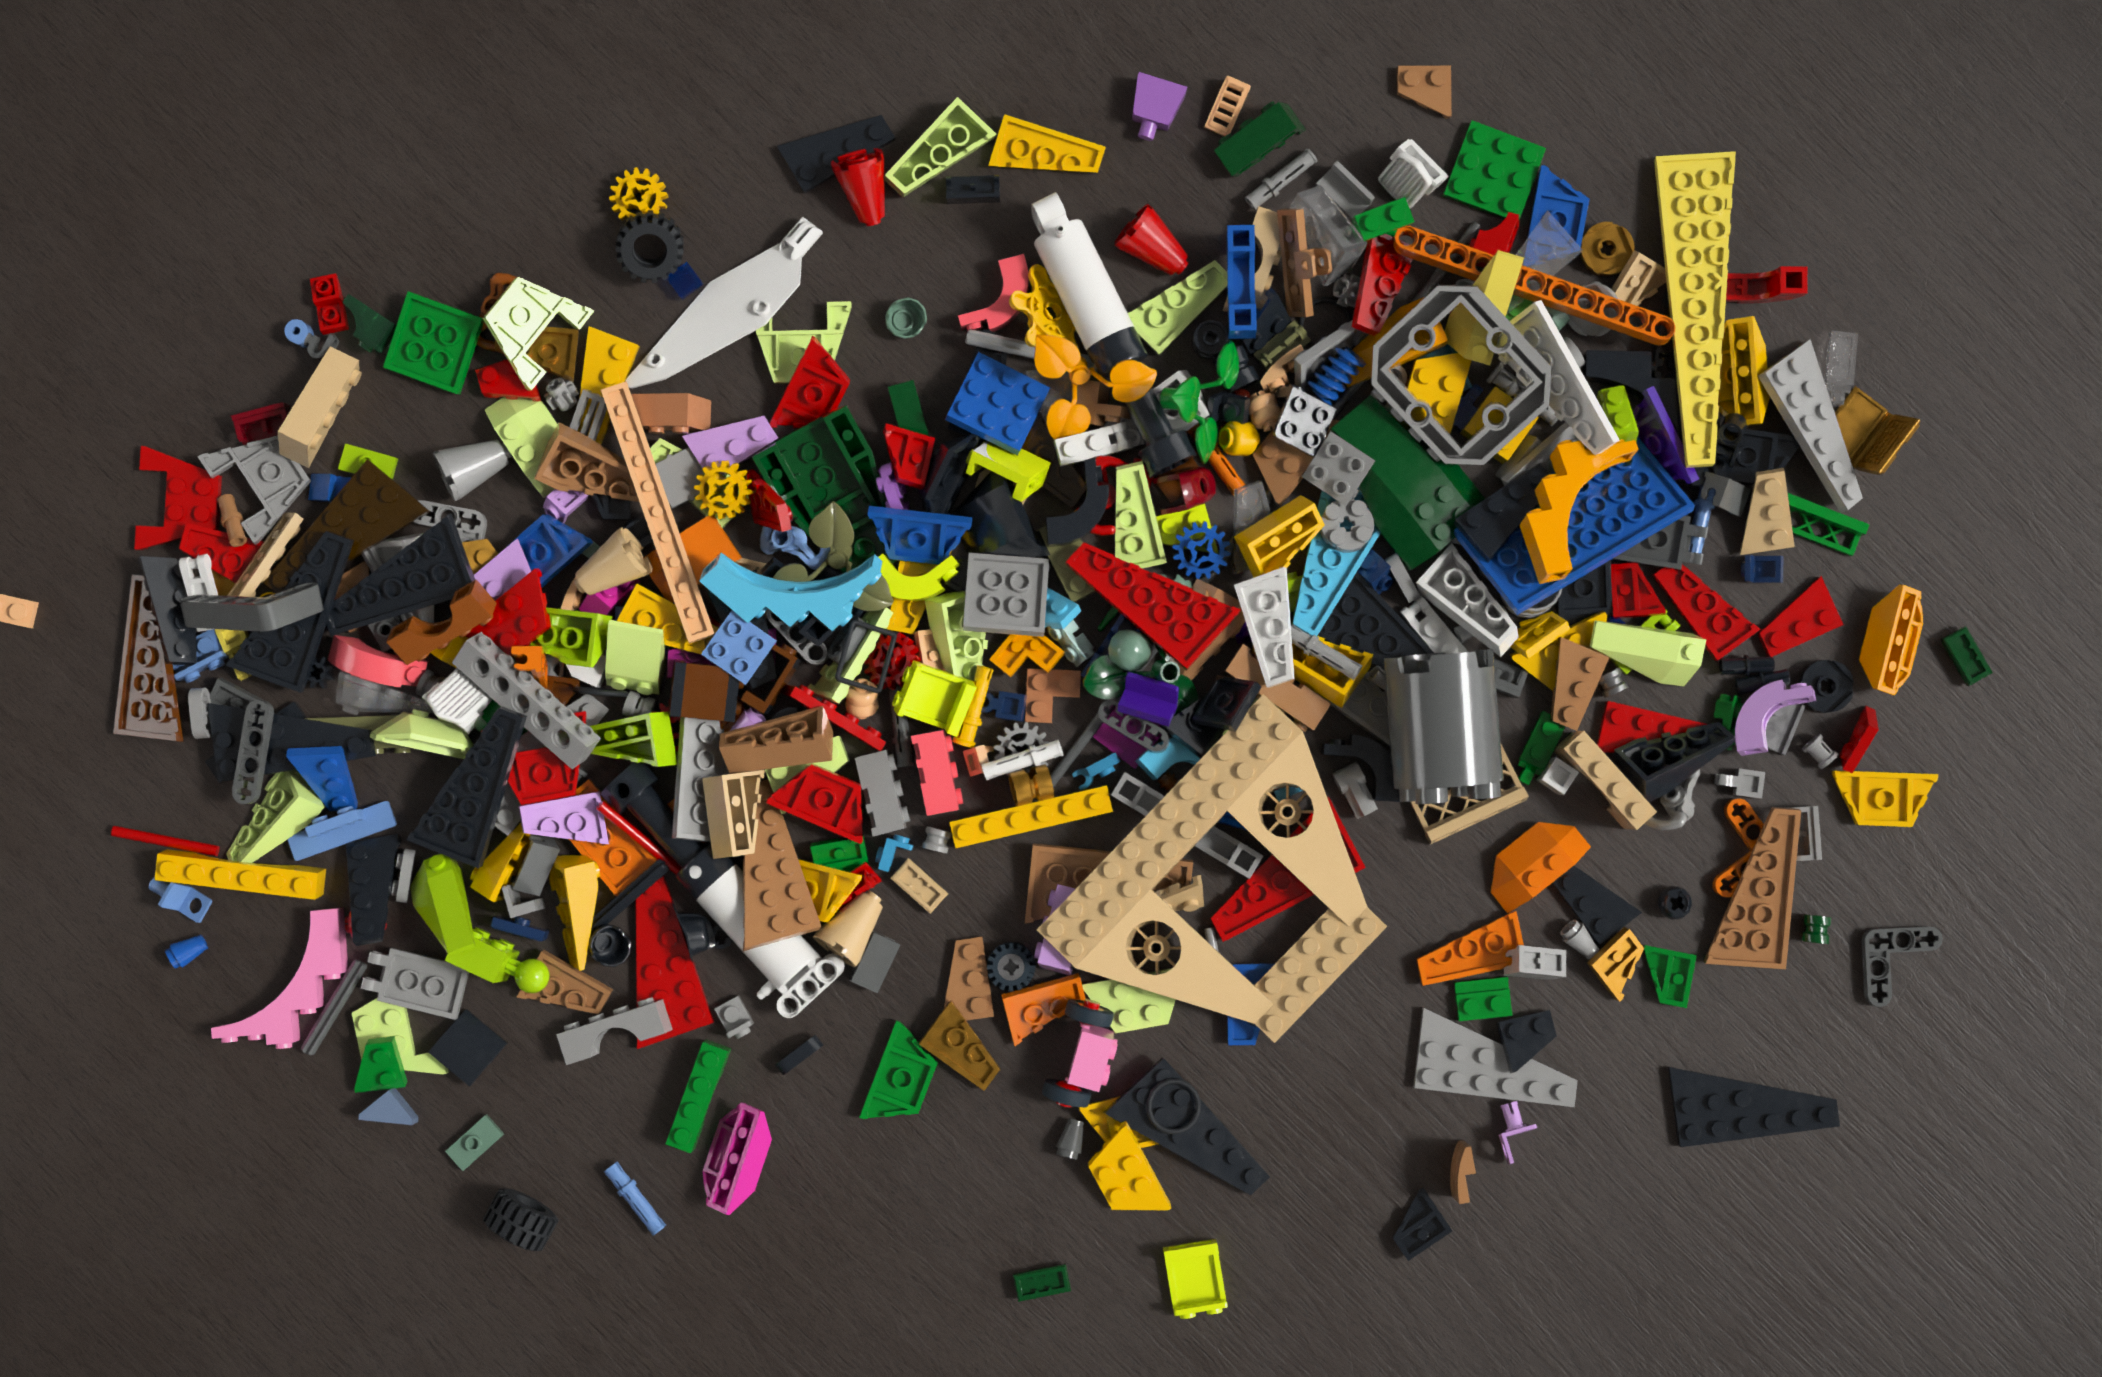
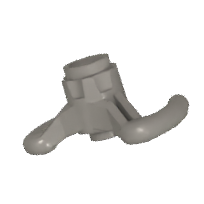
M1700 769L1669 793L1660 797V802L1670 817H1672L1670 820H1658L1651 817L1644 824L1652 829L1673 830L1681 828L1687 820L1692 818L1695 807L1691 799L1692 790L1700 776Z

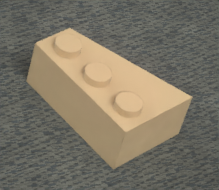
M765 770L702 778L713 859L747 855L755 852L758 819L755 818L757 803H761L762 796L759 794L760 778H764Z

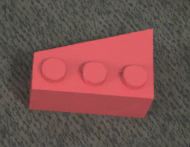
M941 730L911 736L927 816L959 810V804H963L961 788L956 789L954 778L958 777L956 762H951L949 752L954 751L951 735L946 736L945 731Z

